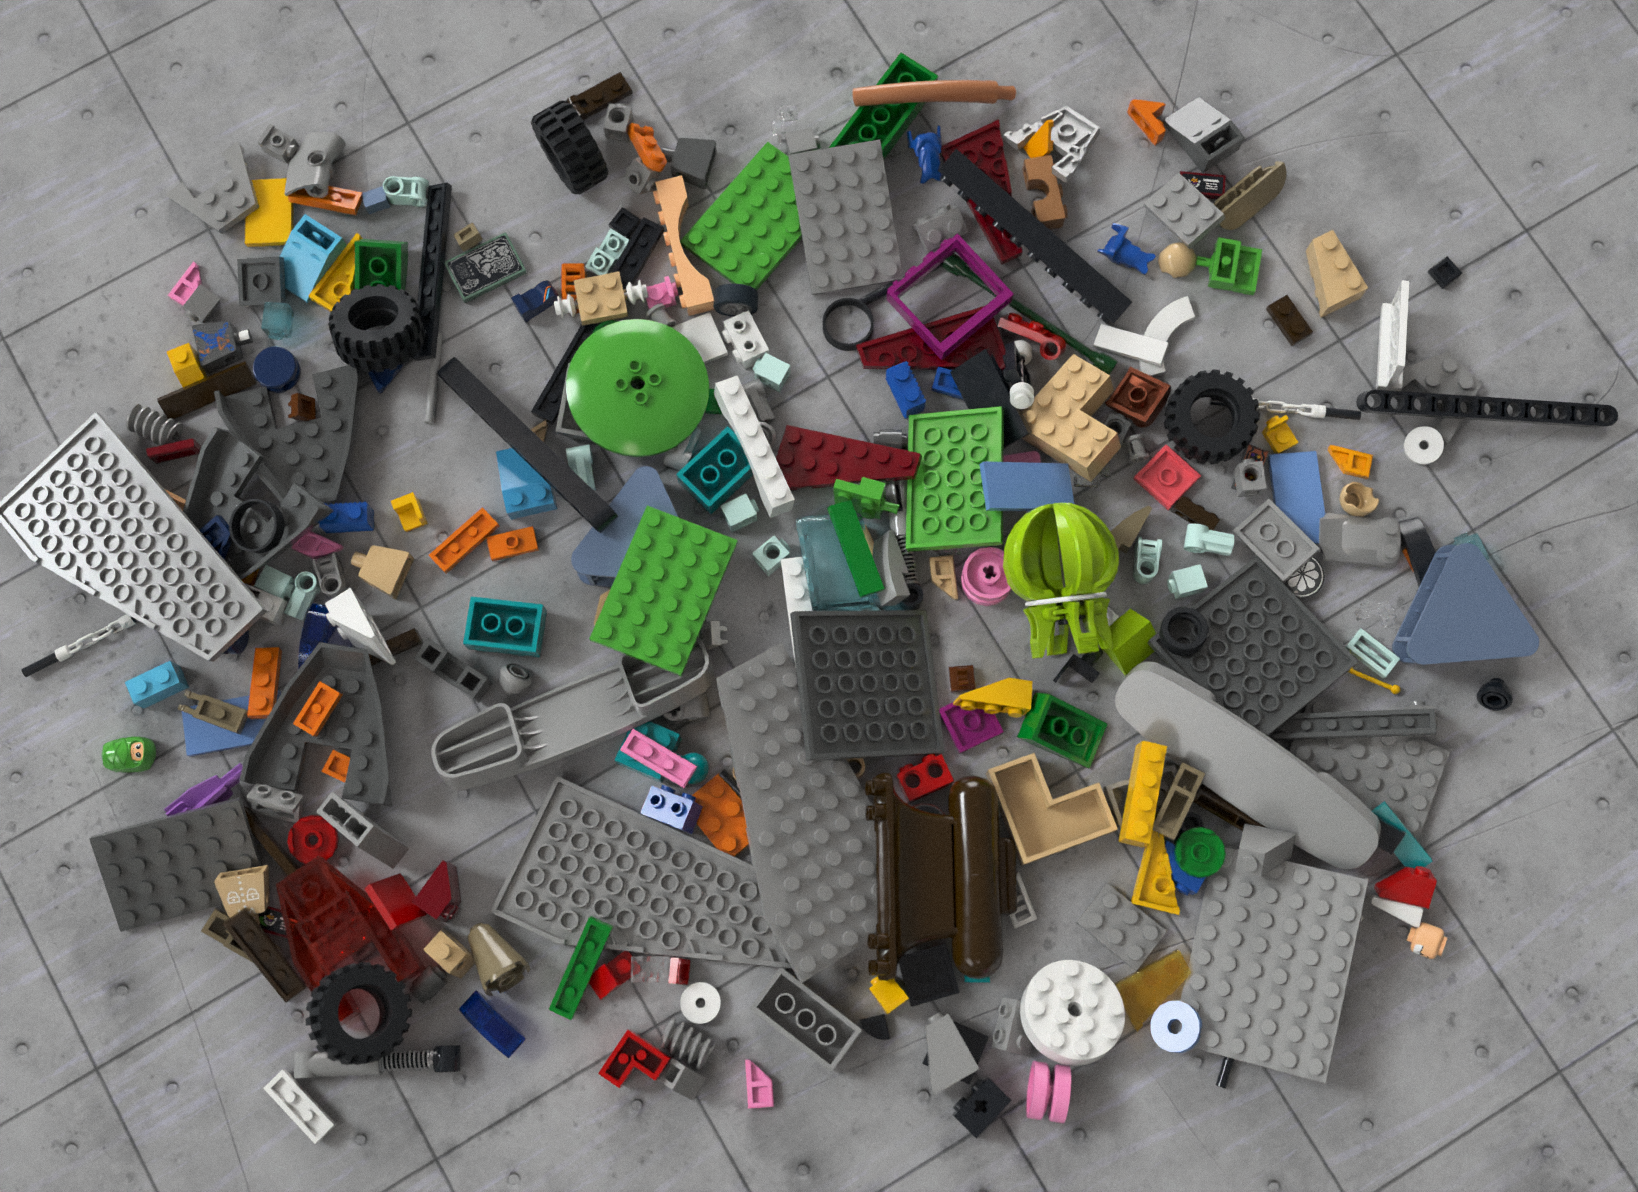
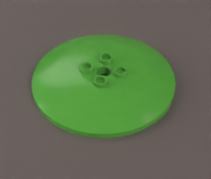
M630 319L609 324L597 330L582 343L574 354L568 369L566 393L569 409L575 422L590 440L600 447L619 455L647 457L658 455L677 447L695 431L707 407L709 380L705 364L699 352L680 332L659 322L645 319ZM635 379H641L645 385L642 389L637 390L631 386V382Z

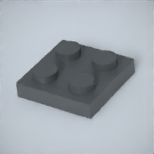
M283 257L237 259L239 306L286 304Z

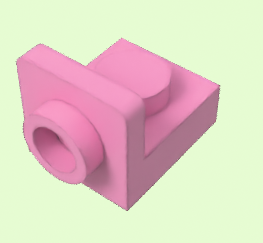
M669 276L664 277L665 282L647 287L649 298H646L649 309L659 303H663L665 308L676 305L675 297L679 296L676 283H671Z

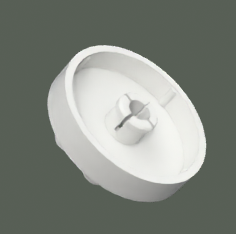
M1061 960L1043 967L1025 988L1020 1004L1022 1026L1030 1042L1044 1056L1064 1065L1081 1066L1099 1060L1117 1043L1124 1028V1004L1117 987L1101 970L1081 961ZM1072 1007L1071 1010L1075 1012L1076 1016H1072L1068 1009Z

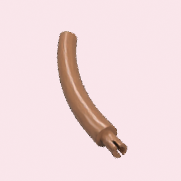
M938 80L853 88L852 94L856 107L914 102L994 104L998 99L1014 100L1016 88L1012 85L999 86L996 81Z

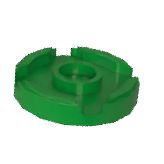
M1203 827L1191 828L1182 833L1176 841L1174 848L1175 861L1179 868L1187 875L1196 878L1209 877L1216 873L1224 864L1226 856L1224 843L1219 836L1212 830Z

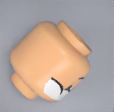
M1421 922L1419 928L1411 927L1407 941L1411 942L1410 948L1413 953L1434 959L1437 955H1442L1447 937L1444 936L1443 929Z

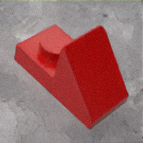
M623 951L607 964L600 966L593 973L589 984L599 999L602 1000L642 971V969L629 951Z

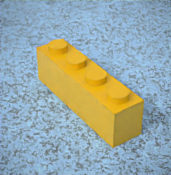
M1141 741L1135 747L1118 842L1142 848L1150 844L1167 750L1165 745Z

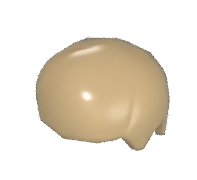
M1180 242L1168 245L1160 252L1158 258L1160 270L1172 275L1173 278L1187 276L1195 268L1196 254L1192 248L1189 249Z
M1360 482L1349 483L1342 488L1340 493L1341 507L1348 515L1366 516L1376 510L1379 504V499L1373 496V488L1366 487Z

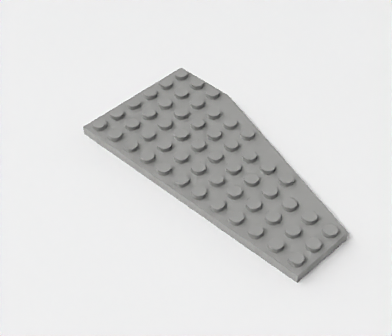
M97 412L89 417L0 501V522L31 560L99 597L143 624L157 630L208 661L214 662L267 612L260 601L102 415Z
M781 642L717 677L716 680L728 729L737 787L740 790L752 863L753 867H755L763 907L762 913L798 980L804 982L867 943L868 935L876 933V832L874 831V821H867L865 816L866 806L872 804L847 759L806 760L797 671Z
M559 776L555 777L490 911L557 944L577 946L587 920L592 916L614 926L604 949L792 969L763 916L760 891L753 865Z

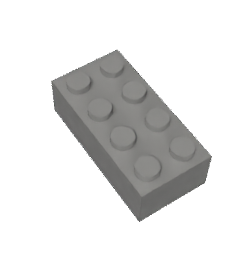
M782 967L777 970L749 1008L831 1072L862 1031L861 1028Z

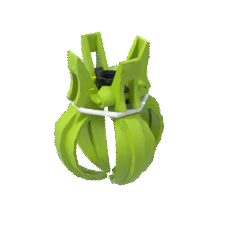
M1053 503L1038 506L1031 510L1014 525L1004 547L1003 569L1007 583L1014 593L1028 601L1025 603V606L1028 608H1024L1023 612L1030 623L1032 659L1043 658L1045 649H1047V656L1066 654L1069 627L1079 654L1098 652V644L1101 649H1113L1112 633L1107 620V608L1110 599L1103 597L1107 596V593L1104 591L1114 581L1118 572L1119 551L1113 535L1103 521L1085 507L1076 504ZM1058 536H1059L1061 556H1062V563H1063V570H1064V578H1065V587H1064V588H1063L1062 574H1061V566H1060V556H1059V547H1058ZM1080 619H1082L1087 633H1081ZM1055 622H1058L1059 635L1054 636Z

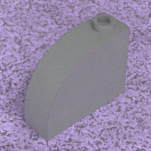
M333 792L316 811L357 847L392 869L396 867L409 850L408 847L382 826Z

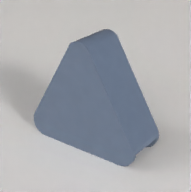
M643 466L636 469L609 505L616 512L618 518L601 533L592 527L573 551L571 562L583 583L591 586L612 587L647 505L678 517L659 474L654 468Z
M1462 543L1457 546L1445 545L1436 551L1393 641L1392 651L1400 658L1399 661L1403 663L1422 665L1531 656L1537 651L1539 637L1480 549L1471 543Z

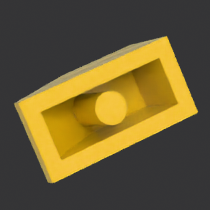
M190 343L166 351L174 373L182 387L207 377L205 369L201 366L198 352Z
M878 976L870 981L873 986L869 990L886 1014L909 999L895 980H879Z

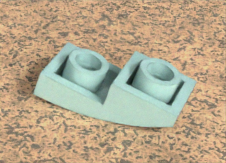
M610 228L601 246L595 248L585 267L597 275L611 273L630 240Z

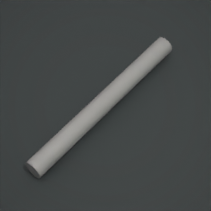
M438 333L436 358L431 359L425 413L426 424H434L439 379V375L436 372L440 368L443 338L441 333Z

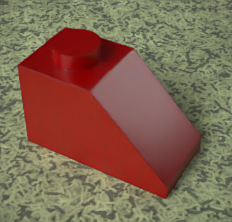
M1405 867L1377 882L1374 889L1381 898L1429 909L1437 880L1431 870L1425 867Z

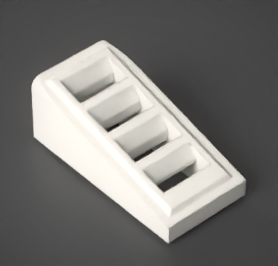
M1017 871V890L1020 893L1017 895V902L1023 900L1024 903L1017 906V911L1014 914H1008L1014 929L1037 919L1020 873ZM1027 909V914L1016 918V913Z
M1368 894L1367 900L1374 906L1414 927H1420L1423 913L1421 907Z

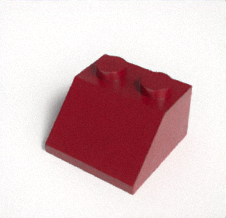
M442 860L412 903L438 921L447 923L448 920H453L460 911L458 906L461 903L457 867Z

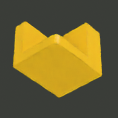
M413 492L391 500L393 509L398 514L405 532L428 524L419 499Z

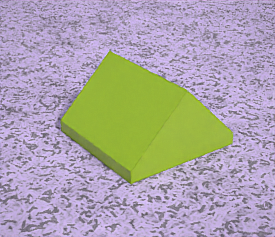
M1130 608L1109 626L1112 633L1113 649H1102L1126 676L1137 664H1140L1155 652L1148 645V641L1157 633L1149 620Z

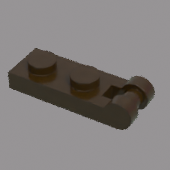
M619 72L578 95L570 96L566 101L572 105L582 120H585L607 108L609 104H614L631 95L632 89L622 73ZM586 103L587 107H581V105Z

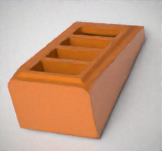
M562 264V300L567 299L568 292H576L575 286L568 285V282L586 278L587 270L585 264ZM571 295L575 301V299H577V296Z

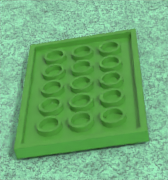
M767 142L680 240L681 246L732 284H744L758 290L802 239L788 156Z
M1002 406L909 415L908 451L921 453L922 459L916 479L907 480L906 550L908 552L1003 545V511H986L980 464L983 461L1003 462L1004 410Z
M647 505L589 640L682 677L738 544V540Z

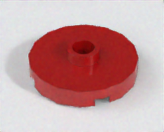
M310 815L303 817L293 825L288 833L287 843L289 851L303 864L316 865L326 862L334 855L338 848V831L322 816ZM312 835L318 837V842L315 845L310 842Z

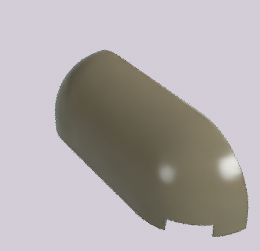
M1276 161L1275 165L1262 168V165L1258 166L1214 202V205L1224 214L1225 219L1218 225L1226 230L1237 229L1277 197L1286 181L1285 163Z

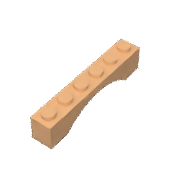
M681 175L656 181L657 190L653 191L656 205H661L662 211H659L658 215L661 225H666L667 232H663L666 246L671 245L672 253H668L671 267L676 266L678 273L674 274L676 287L682 288L683 294L679 295L682 309L687 308L688 316L714 310V298L709 279L700 274L691 265L680 243L681 224L689 207L683 177Z

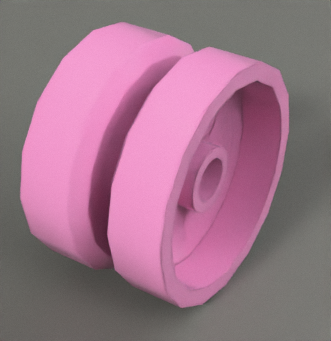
M993 547L979 548L971 553L965 561L960 580L961 586L968 599L974 603L983 606L996 605L1005 600L1012 589L1007 583L1003 569L1004 551ZM990 575L991 579H987L985 576Z
M1033 1061L1027 1088V1118L1041 1120L1047 1108V1115L1051 1122L1065 1123L1071 1096L1070 1066L1056 1064L1050 1076V1069L1047 1063Z

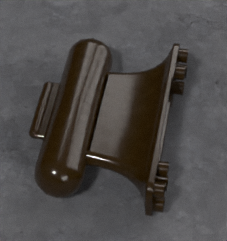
M881 773L872 778V780H866L865 793L866 795H873L874 800L873 805L866 806L865 816L867 821H874L877 880L876 933L868 935V948L876 949V960H869L868 962L869 975H878L879 980H894L898 962L907 951L925 942L952 938V957L955 967L969 978L982 979L989 977L999 969L1003 959L1002 914H1014L1017 911L1015 841L1011 838H999L998 795L995 786L987 779L979 776L970 775L960 778L950 789L948 815L919 810L904 802L894 789L890 773Z

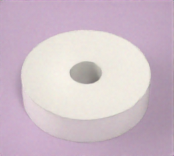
M1421 426L1413 429L1406 436L1403 449L1406 457L1411 462L1418 465H1427L1440 457L1444 449V441L1436 429ZM1426 442L1428 448L1426 450L1421 449L1419 443Z
M697 982L691 984L684 990L681 996V1011L693 1023L703 1024L710 1022L720 1011V995L708 983ZM703 998L705 1000L703 1008L697 1007V999Z

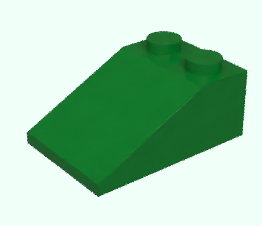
M372 239L355 241V289L358 288L360 290L364 286L371 285V287H375L377 284H384L385 287L391 285L397 287L398 290L402 289L405 291L408 270V242Z
M1035 692L1031 701V710L1026 713L1017 737L1040 749L1090 769L1107 723L1051 694Z

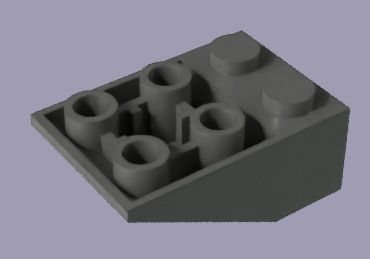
M1199 97L1162 120L1165 127L1202 173L1238 151L1245 138L1231 119Z

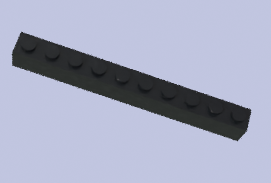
M955 149L938 170L942 174L940 179L946 185L951 187L954 184L959 189L957 194L966 202L971 199L977 204L974 208L984 218L987 214L993 218V226L1000 232L1004 230L1012 235L1009 239L1019 248L1024 245L1029 250L1027 255L1036 263L1041 260L1046 265L1044 270L1054 279L1057 275L1063 279L1062 286L1070 293L1074 291L1082 296L1079 300L1089 309L1094 306L1099 311L1097 316L1106 324L1109 321L1114 324L1133 303L959 150Z

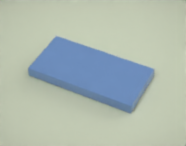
M1317 452L1269 454L1268 465L1274 504L1316 545H1319L1320 518L1325 516Z
M983 461L980 464L986 511H1031L1038 506L1046 504H1074L1067 463Z
M279 690L277 693V700L281 695V691ZM250 695L221 701L248 710ZM197 705L189 706V707H191L192 709L196 710ZM182 712L187 756L191 757L250 746L266 719H250L248 717L240 735Z

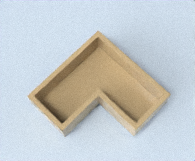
M1073 354L1034 397L1033 404L1022 411L1032 433L1022 439L1058 462L1067 463L1069 469L1090 482L1121 448L1118 433L1091 417L1114 391L1110 375Z
M1035 753L988 769L985 773L988 781L996 788L998 808L1010 838L1015 841V850L1021 866L1118 830L1100 783L1052 799Z

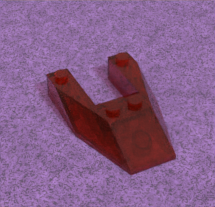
M317 856L276 884L292 961L311 993L314 988L320 985V980L335 970L334 967L372 941L389 969L397 974L395 978L397 982L403 981L406 983L426 969L400 929L390 930L368 894L323 857ZM347 992L342 997L339 1004L338 1018L341 1026L362 1013L350 992Z

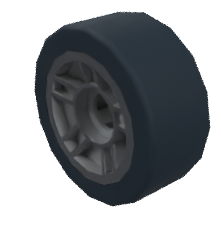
M744 284L721 285L714 291L713 308L717 313L729 317L737 316L747 310L752 315L758 309V292L755 288Z

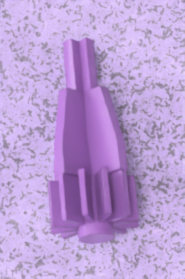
M239 763L223 777L219 778L215 775L189 788L164 809L167 812L165 814L170 816L229 800L233 795L231 788L240 782L243 765Z

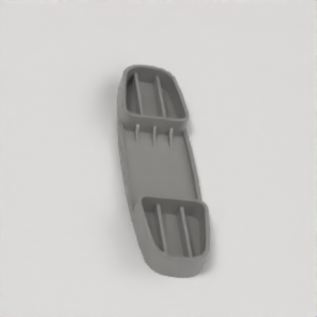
M699 638L696 641L682 677L621 654L618 659V665L562 685L512 708H509L505 703L495 704L443 731L435 739L432 746L434 766L446 785L454 790H466L486 785L538 768L621 735L692 700L707 691L712 685L715 677L714 667L704 644Z
M1146 661L1137 664L1125 677L1115 695V706L1119 714L1148 741L1167 746L1166 756L1180 766L1183 762L1205 773L1201 783L1267 828L1295 833L1294 844L1339 869L1350 870L1358 868L1375 852L1381 835V824L1378 817L1331 775L1315 772L1264 733L1217 704L1215 696L1211 691L1157 662Z

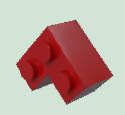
M627 1029L598 1074L618 1088L624 1086L635 1068L656 1081L672 1057L633 1030Z

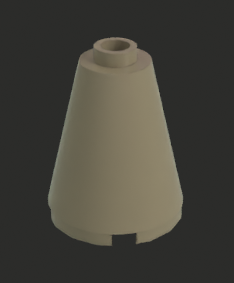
M478 923L470 929L467 938L482 988L486 995L493 996L491 991L498 990L499 993L509 990L524 979L522 973L525 970L529 973L530 965L490 924Z

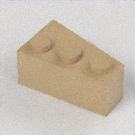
M1333 230L1311 241L1306 249L1311 278L1313 277L1315 296L1318 298L1320 307V318L1361 299L1368 286Z

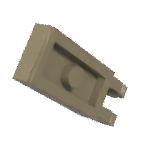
M185 691L184 696L191 700H197L199 703L196 710L184 704H179L178 710L193 715L192 717L241 735L248 719V710L204 694L201 696L191 691Z

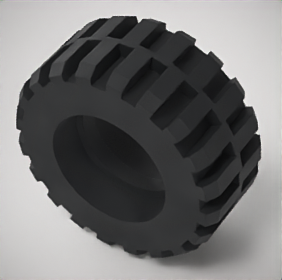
M560 100L533 116L531 125L535 136L555 172L572 194L580 195L606 180L609 171L603 155L588 127H586L584 121L570 103Z
M377 284L375 287L368 285L360 290L358 288L352 290L351 294H345L341 297L340 302H336L332 308L333 311L329 315L328 325L337 355L340 356L344 363L350 364L351 367L357 370L362 368L365 372H371V370L384 372V369H396L397 365L408 363L410 357L414 358L424 343L425 331L416 300L409 293L402 289L398 290L395 286L389 285V287H385L384 284ZM387 325L386 327L379 330L366 331L376 326Z
M1212 369L1210 373L1204 370L1198 372L1195 376H1189L1177 387L1168 400V405L1164 412L1166 416L1164 427L1169 431L1167 437L1169 441L1175 442L1174 448L1177 452L1182 450L1186 453L1185 458L1189 460L1195 458L1197 463L1200 464L1205 462L1218 464L1220 461L1226 462L1232 459L1253 440L1252 437L1257 433L1259 427L1257 422L1260 420V412L1256 411L1259 407L1258 399L1253 400L1251 396L1254 391L1251 387L1246 389L1243 386L1245 382L1239 377L1235 380L1232 378L1233 373L1226 371L1225 374H1220V370ZM1204 397L1215 398L1222 401L1228 407L1232 415L1233 424L1226 435L1219 438L1208 437L1195 428L1191 420L1190 410L1198 399Z
M361 962L336 969L319 981L320 985L314 988L311 993L312 1001L307 1002L306 1011H310V1015L305 1020L306 1026L310 1025L312 1030L308 1035L311 1041H317L318 1045L316 1048L320 1053L326 1052L328 1059L332 1061L338 1060L344 1065H360L388 1056L394 1051L395 1046H399L404 1040L402 1035L409 1031L411 1025L407 1023V1018L412 1017V1009L407 1008V1002H411L410 994H404L402 989L406 988V985L403 981L397 982L395 980L396 973L392 970L385 971V966L380 964L371 965L370 962ZM354 989L367 991L374 997L379 1007L380 1016L377 1028L366 1038H354L347 1034L338 1018V1008L342 997Z

